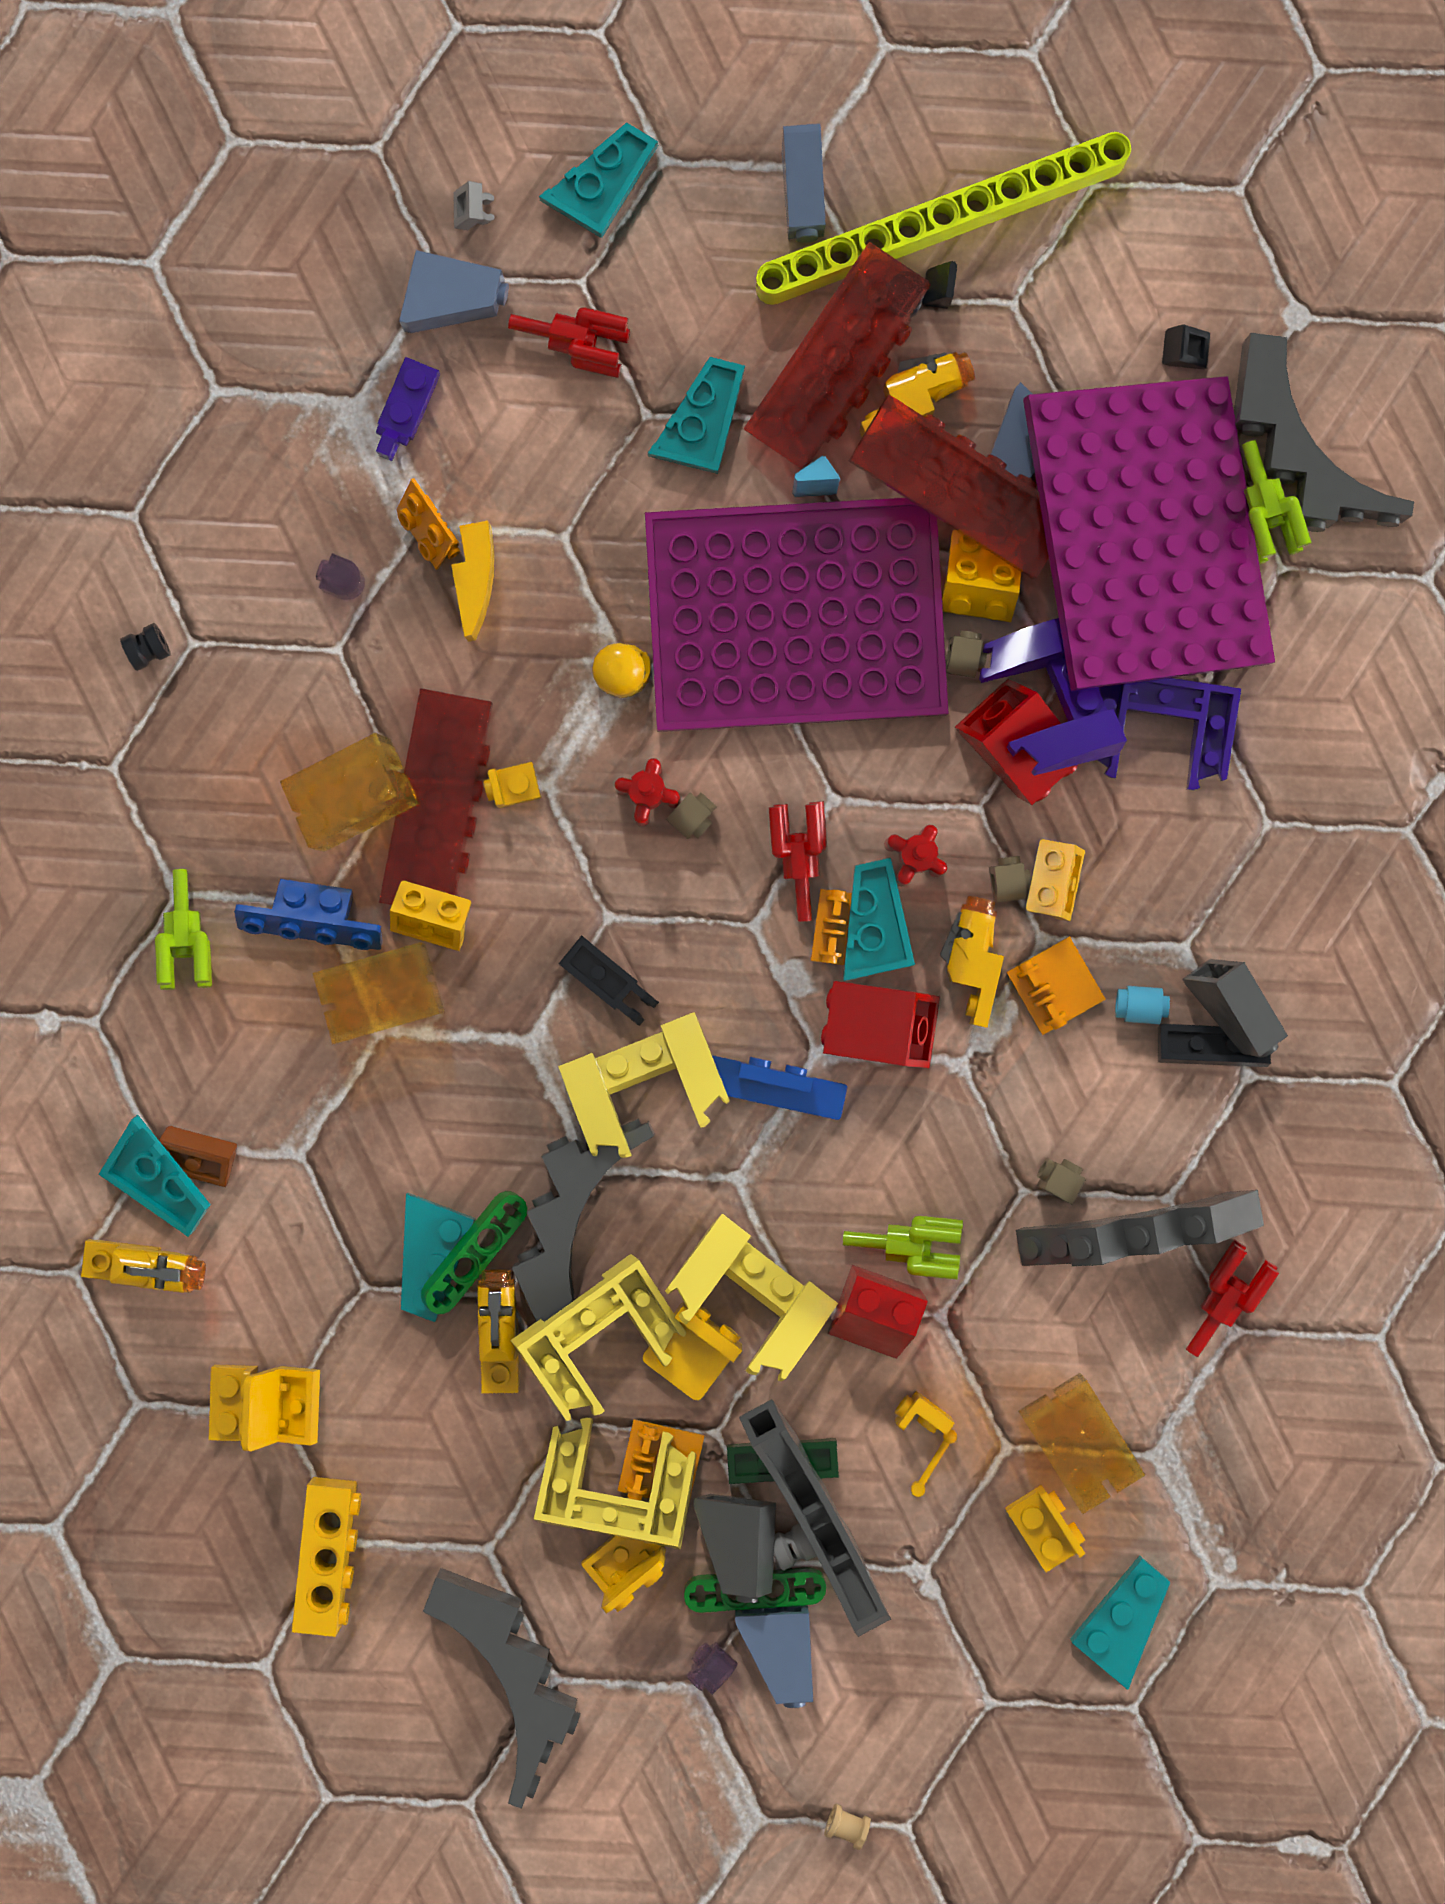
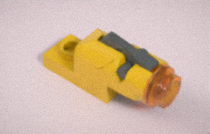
M957 352L950 354L940 353L901 361L898 373L892 375L885 382L883 388L890 411L886 412L884 408L875 410L867 414L865 421L861 422L859 432L864 444L932 419L935 412L932 403L933 399L936 403L952 392L967 387L968 382L975 380L974 369L966 352L961 354Z
M967 896L966 904L961 905V911L955 917L940 956L948 964L947 973L950 982L977 988L976 995L970 994L965 1015L971 1016L969 1024L988 1028L1004 956L988 952L989 947L993 948L994 924L998 912L994 911L996 902Z
M93 1239L85 1241L81 1277L110 1280L112 1284L181 1293H191L193 1289L201 1290L203 1287L206 1263L203 1260H197V1256L161 1251V1247Z
M511 1270L481 1271L482 1279L478 1280L481 1394L518 1393L519 1352L510 1341L519 1335L518 1318H516L515 1279H511Z

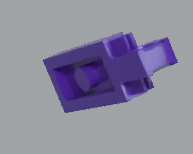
M408 357L404 358L377 423L376 434L381 436L376 452L379 454L378 456L393 461L399 444L407 446L410 440L413 441L440 377L439 370Z

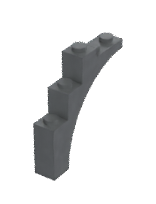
M1250 333L1242 344L1234 406L1235 425L1246 436L1258 437L1267 433L1263 464L1267 477H1273L1272 479L1279 478L1281 484H1293L1295 480L1298 481L1296 497L1299 500L1308 531H1325V528H1329L1338 521V515H1341V520L1346 522H1362L1363 518L1377 520V525L1384 527H1397L1400 523L1412 517L1414 501L1389 496L1359 483L1338 468L1316 445L1302 423L1291 395L1286 366L1287 337Z
M639 1118L621 1126L630 1150L655 1135L650 1122L647 1121L641 1124ZM567 1136L546 1145L549 1152L544 1153L541 1157L559 1195L554 1197L552 1191L533 1199L534 1207L527 1211L544 1250L539 1252L536 1246L517 1255L519 1262L515 1263L512 1267L536 1321L542 1319L545 1322L575 1300L571 1267L573 1241L577 1225L592 1190L607 1170L622 1158L618 1155L619 1147L598 1145V1155L592 1156L589 1147L583 1151L578 1139L569 1142Z
M1258 1190L1224 1192L1208 1198L1140 1213L1074 1223L1023 1227L1016 1230L1022 1266L1056 1264L1095 1266L1104 1265L1127 1256L1162 1254L1184 1245L1217 1244L1264 1226Z
M771 1399L741 1415L739 1419L753 1449L766 1466L803 1529L855 1634L859 1637L891 1620L850 1529L839 1515L824 1482L812 1467L797 1434L774 1401Z
M440 1568L423 1612L450 1625L468 1639L490 1663L504 1687L514 1716L518 1745L516 1775L508 1804L522 1809L526 1796L533 1799L541 1777L535 1775L539 1762L547 1763L554 1742L562 1745L566 1733L574 1734L581 1714L575 1711L578 1698L544 1686L553 1664L547 1661L549 1648L510 1634V1632L518 1633L525 1614L518 1611L522 1601L521 1598Z

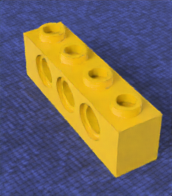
M313 1477L307 1484L292 1623L293 1633L336 1637L342 1625H347L350 1603L344 1602L346 1588L351 1589L354 1575V1566H348L349 1553L355 1552L358 1530L352 1529L353 1515H359L362 1494L356 1493L357 1481ZM328 1512L336 1514L340 1519L341 1525L335 1528L328 1526L324 1521V1514ZM328 1549L334 1552L337 1562L334 1564L325 1563L320 1557V1550ZM325 1586L329 1588L333 1599H321L316 1593V1587Z

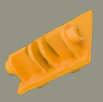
M415 478L411 479L396 509L398 519L403 528L407 531L410 530L418 542V549L423 558L430 561L437 570L446 556L448 559H452L461 552L458 548L460 543L450 528H447L448 524L442 521V515L437 513V508L430 497L424 494Z
M820 889L811 961L838 965L845 964L852 893L842 890Z
M1070 936L1006 972L1042 1035L1053 1029L1061 1028L1067 1024V1021L1106 1000Z
M633 1419L617 1491L628 1493L627 1497L629 1499L641 1501L642 1497L650 1498L662 1433L664 1431L674 1436L670 1445L687 1458L691 1451L696 1453L692 1494L705 1435Z

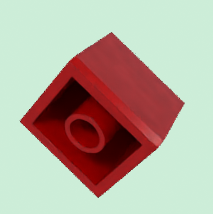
M1010 679L1002 683L955 726L961 736L1011 791L1030 805L1046 798L1051 792V788L1060 779L1069 776L1078 767V765L1034 776L1031 771L1038 764L1036 760L1025 750H1020L1015 756L1008 751L1007 746L1009 742L1061 724L1036 691Z
M833 981V986L829 990L826 999V1005L829 1009L828 1021L823 1027L821 1042L824 1046L823 1054L900 1066L930 1068L940 996Z
M852 1265L828 1334L897 1359L915 1338L928 1300L919 1288Z

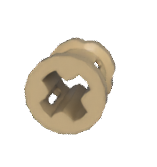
M835 1804L828 1817L824 1835L828 1838L832 1836L839 1837L853 1843L854 1849L860 1850L867 1838L871 1818L868 1816L857 1817L843 1811L841 1805Z

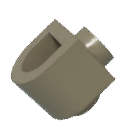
M960 631V636L954 635L950 638L946 657V673L975 678L977 671L980 672L982 668H985L987 653L982 652V634Z
M689 793L666 820L687 839L692 834L699 838L712 824L708 817L717 806L702 793L697 797Z
M1020 856L998 858L999 866L989 867L991 889L995 903L1026 899V892L1030 890L1032 880L1029 869L1024 870V863H1020Z
M1047 1158L1038 1171L1037 1177L1040 1180L1037 1186L1073 1205L1086 1179L1081 1176L1083 1169L1074 1163L1063 1159L1062 1163L1059 1164Z

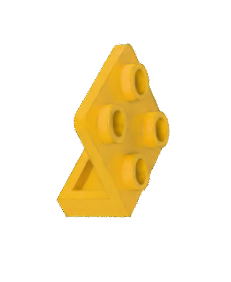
M953 530L950 539L947 576L942 592L943 612L1011 622L1020 592L1023 541L1018 538L975 531Z
M683 1301L674 1312V1318L680 1322L686 1331V1335L683 1337L674 1332L664 1352L673 1357L671 1362L664 1367L650 1346L643 1353V1361L691 1399L700 1400L729 1361L734 1362L742 1352V1343L738 1341L741 1337L727 1325L723 1324L719 1327L709 1319L711 1314L702 1306H700L692 1319L687 1324H684L678 1316L681 1312L688 1309Z
M279 1366L245 1378L241 1388L243 1418L239 1428L243 1451H254L277 1442L309 1446L318 1443L319 1369Z
M613 1535L582 1560L581 1566L604 1593L601 1608L606 1614L614 1608L617 1612L621 1611L634 1599L632 1593L643 1584L648 1588L661 1578L666 1548L640 1540Z

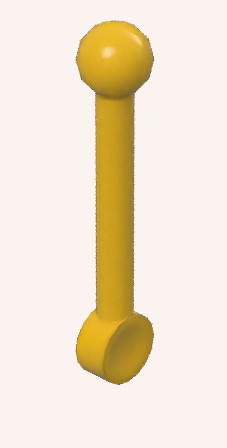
M950 1429L947 1435L943 1434L944 1440L919 1481L911 1484V1492L914 1496L921 1497L924 1495L927 1480L949 1444L957 1440V1433L954 1430Z

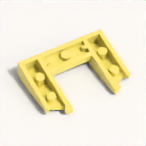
M695 1012L660 1025L663 1032L597 1058L594 1057L593 1053L558 1066L592 1156L598 1155V1145L619 1147L618 1155L622 1158L632 1156L610 1095L677 1068L700 1128L705 1127L710 1122V1119L704 1112L718 1097L726 1104L730 1101Z
M721 1214L710 1226L665 1289V1292L669 1294L676 1289L678 1290L688 1308L678 1316L684 1324H687L724 1274L780 1317L745 1371L749 1374L757 1375L761 1365L780 1369L778 1381H784L815 1339L838 1303L810 1281L802 1285L747 1242L751 1235L724 1214Z
M632 1254L601 1275L603 1277L602 1281L545 1322L542 1319L538 1320L510 1340L566 1421L571 1420L569 1409L590 1406L593 1415H600L605 1411L568 1354L624 1313H627L664 1367L673 1358L665 1353L664 1350L674 1332L683 1337L686 1335V1331L680 1322L674 1318L675 1314L639 1259Z
M592 1418L580 1419L582 1429L562 1435L558 1426L553 1427L534 1520L550 1525L571 1529L577 1528L681 1549L692 1489L696 1453L691 1451L687 1458L670 1445L674 1436L663 1431L649 1502L581 1490L592 1430Z

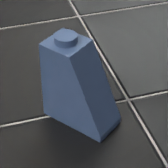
M821 125L783 126L781 155L788 239H796L800 243H809L816 241L818 237H824L826 225Z
M416 250L399 322L404 332L415 333L497 316L499 305L505 306L509 284L505 283L502 270Z
M1021 382L1016 386L1010 398L981 477L985 481L983 484L985 490L994 499L999 500L1002 498L1006 503L1035 475L1023 398L1032 393Z
M808 1605L735 1610L736 1626L776 1704H784L787 1708H800L805 1706L806 1702H813Z

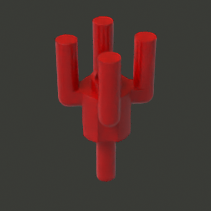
M586 307L578 309L576 318L556 313L552 323L515 314L510 315L508 323L509 329L549 338L548 349L569 354L571 356V365L574 368L619 378L622 364L618 363L620 354L596 348L597 336L623 343H628L630 329L627 328V317Z
M655 758L649 759L646 763L645 771L642 770L635 773L631 777L632 780L621 777L615 781L617 792L622 796L629 794L632 802L636 805L634 820L641 827L649 824L651 809L658 807L661 803H665L671 808H676L681 803L680 794L676 790L665 788L663 779L659 776L662 773L661 763Z
M824 801L809 802V804L805 805L807 832L790 834L788 804H776L773 807H769L772 854L776 858H782L784 879L795 880L797 920L799 922L812 920L809 878L820 876L818 855L824 852L827 847Z
M934 825L925 826L919 835H914L907 840L896 834L891 835L885 840L884 846L887 851L899 853V861L902 867L895 875L897 886L902 887L909 884L915 873H922L926 870H929L930 875L933 877H939L946 873L947 864L937 858L938 847L933 841L938 834V830Z
M1235 1239L1209 1276V1288L1211 1291L1200 1306L1209 1315L1186 1348L1188 1352L1196 1357H1199L1221 1323L1232 1327L1242 1311L1245 1313L1254 1312L1279 1275V1272L1276 1271L1278 1267L1268 1260L1264 1261L1249 1285L1233 1275L1247 1254L1245 1251L1246 1246Z

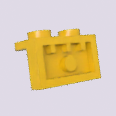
M1045 839L1040 840L1026 904L1027 911L1071 922L1085 850L1074 844Z
M401 881L390 909V931L460 951L464 940L465 921L471 907V901L418 884Z
M213 1365L211 1367L209 1440L241 1441L242 1445V1440L239 1436V1428L243 1418L241 1388L247 1376L258 1373V1366Z
M1041 1484L1005 1507L1046 1573L1076 1553L1079 1558L1086 1554L1080 1546L1086 1540L1074 1521L1068 1525L1060 1514L1066 1508L1054 1490L1047 1494Z

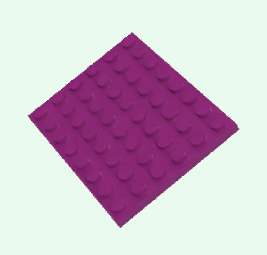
M1228 376L1029 394L1023 398L1071 691L1257 667L1275 663L1255 535L1250 524V510L1244 493V489L1247 487Z
M936 496L645 512L657 732L947 716L949 714Z

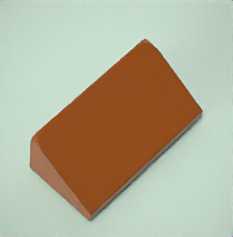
M168 1126L159 1141L187 1176L226 1188L237 1144Z

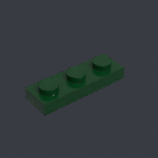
M836 1438L800 1440L812 1467L821 1479L839 1478ZM751 1443L727 1444L729 1484L774 1481Z

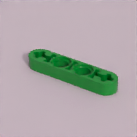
M504 1191L495 1196L427 1280L421 1290V1299L431 1312L435 1314L450 1312L527 1216L528 1210L527 1204L522 1197L512 1191ZM504 1204H513L514 1209H516L513 1215L506 1213L503 1209ZM493 1217L504 1225L502 1230L491 1221ZM484 1229H493L495 1233L493 1242L489 1246L480 1247L477 1242L479 1233ZM461 1258H469L472 1263L470 1271L463 1276L455 1275V1263ZM446 1275L458 1284L455 1288L444 1279ZM434 1291H443L446 1296L445 1300L442 1302L440 1300L435 1301V1298L432 1296Z
M790 1568L784 1571L776 1569L773 1570V1579L779 1580L784 1586V1591L779 1597L770 1598L764 1595L758 1598V1602L744 1603L732 1600L727 1594H723L721 1590L722 1602H716V1594H708L705 1596L704 1602H698L696 1596L690 1595V1593L696 1592V1586L702 1585L705 1592H715V1583H719L716 1574L697 1575L688 1580L685 1585L684 1599L689 1609L700 1613L803 1606L820 1602L826 1594L827 1587L823 1574L815 1568ZM809 1577L813 1578L814 1584H820V1587L814 1588V1594H807L805 1588H794L795 1596L789 1597L790 1585L788 1578H794V1586L804 1585L806 1578Z

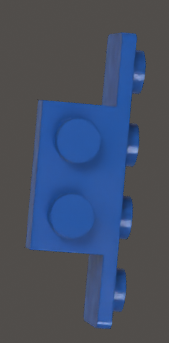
M280 879L272 909L237 904L234 911L237 928L250 934L266 933L280 935L289 940L300 938L314 940L324 945H348L359 950H381L383 943L380 925L348 920L353 900L352 889Z
M712 1055L729 1097L839 1120L842 1116L847 1092L846 1084L806 1076L807 1069L786 1064L785 1071L770 1068L772 1061L750 1057L749 1063Z

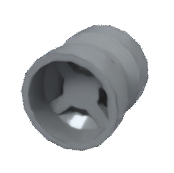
M799 1523L792 1526L791 1531L787 1533H775L774 1553L783 1571L793 1567L795 1562L800 1559L808 1561L817 1557Z

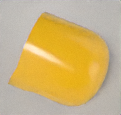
M610 644L601 649L594 658L592 666L593 678L598 687L611 696L619 698L632 697L641 692L649 682L652 673L651 659L647 652H643L634 645Z

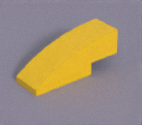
M488 520L459 526L466 562L451 564L464 637L468 642L476 641L491 598L494 578V544L492 527Z

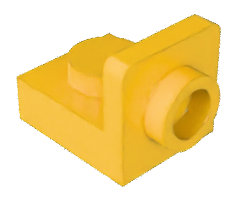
M533 762L499 770L495 768L488 770L489 779L484 780L488 801L495 800L498 808L542 798Z
M915 1391L912 1397L906 1395L894 1412L898 1415L895 1422L902 1430L907 1427L916 1413L920 1415L917 1421L932 1433H935L938 1429L947 1435L955 1424L949 1414L918 1391Z

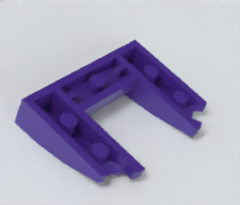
M1059 618L1018 630L984 645L982 652L992 654L990 668H982L980 671L979 679L981 683L1046 668L1068 722L1009 742L1007 749L1013 756L1020 750H1025L1038 762L1031 771L1034 776L1118 755L1121 752L1127 739L1114 709L1107 710L1098 687L1074 691L1070 689Z
M1175 678L1098 687L1107 710L1114 709L1123 731L1127 710L1194 720L1186 790L1200 788L1198 780L1218 774L1220 781L1227 779L1241 688ZM1120 753L1098 759L1100 763L1108 767L1104 774L1109 778H1116Z

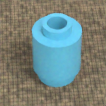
M1127 986L1126 989H1117L1116 1018H1124V1022L1159 1025L1162 1017L1168 1018L1170 996H1163V988Z

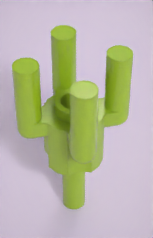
M1256 440L1242 444L1253 481V486L1244 489V493L1250 510L1249 519L1255 535L1259 564L1267 562L1268 557L1276 554L1269 529L1278 526L1281 527L1289 555L1302 552L1303 547L1312 542L1298 498L1295 496L1285 498L1279 478L1268 480Z
M187 869L172 870L174 911L163 913L164 933H159L155 937L157 985H160V990L175 989L174 958L193 957L194 982L197 983L198 988L212 987L210 941L207 934L201 931L200 912L189 911Z
M915 1216L912 1219L911 1226L889 1224L887 1235L844 1231L843 1245L886 1250L885 1261L907 1263V1271L911 1275L958 1280L960 1255L931 1252L932 1241L961 1244L963 1220Z

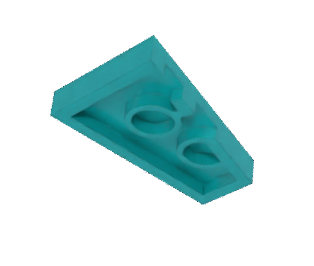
M626 122L594 149L593 154L577 168L574 166L564 175L565 178L552 189L548 188L539 196V199L550 208L602 238L658 148V141Z
M709 357L687 391L682 403L665 425V429L648 451V457L718 474L745 372V365Z
M891 858L854 866L843 981L915 965Z
M136 1115L132 1118L99 1172V1175L189 1237L195 1231L211 1204L140 1116Z
M406 1193L401 1310L432 1322L437 1321L439 1314L431 1312L425 1306L421 1299V1290L427 1280L473 1225L476 1218L411 1193ZM460 1259L454 1265V1273L457 1269ZM446 1275L444 1279L451 1284L452 1279ZM436 1290L432 1294L435 1301L440 1300L442 1302L445 1300L446 1296L443 1291Z
M1139 1555L1070 1638L1077 1648L1127 1690L1132 1682L1170 1581Z

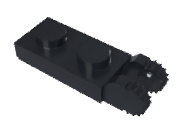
M582 935L558 963L614 1010L616 1008L619 1009L639 1026L645 1019L642 1018V1015L637 1010L630 1008L623 1002L632 990L638 995L640 1000L647 1006L655 1008L659 1001L637 984L638 981Z

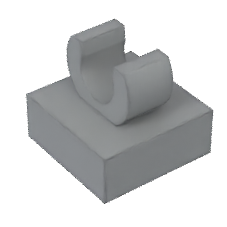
M468 181L454 192V228L469 230L477 223L486 225L495 219L493 214H487L483 211L482 204L489 205L494 201V196L490 193H482V183Z

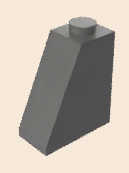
M1209 959L1182 979L1242 1054L1266 1057L1275 1052L1279 1047L1278 1043L1288 1037L1245 962Z
M707 1494L694 1498V1509L722 1593L736 1595V1601L744 1603L758 1602L759 1597L772 1593L776 1502L717 1494Z

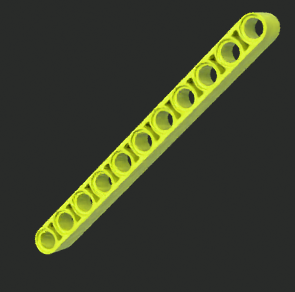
M1110 132L766 262L757 271V296L765 304H779L1118 175L1124 168L1131 153V143L1124 134ZM1108 149L1114 150L1118 153L1120 159L1110 160L1105 156L1104 151ZM1070 163H1081L1086 168V172L1077 173L1073 171ZM1046 175L1051 179L1052 184L1050 186H1043L1037 182L1035 177ZM1008 187L1013 188L1019 197L1015 199L1006 198L1001 190ZM976 200L981 202L985 209L975 212L968 207L967 203ZM943 213L949 216L951 222L941 225L934 220L933 216ZM903 226H910L916 230L917 235L907 238L901 235L899 229ZM869 239H878L884 247L873 251L867 248L865 242ZM841 251L846 253L850 259L846 263L840 264L833 261L831 255ZM808 264L814 267L816 272L806 277L799 274L797 268ZM769 277H775L781 281L782 285L772 290L766 288L763 281Z

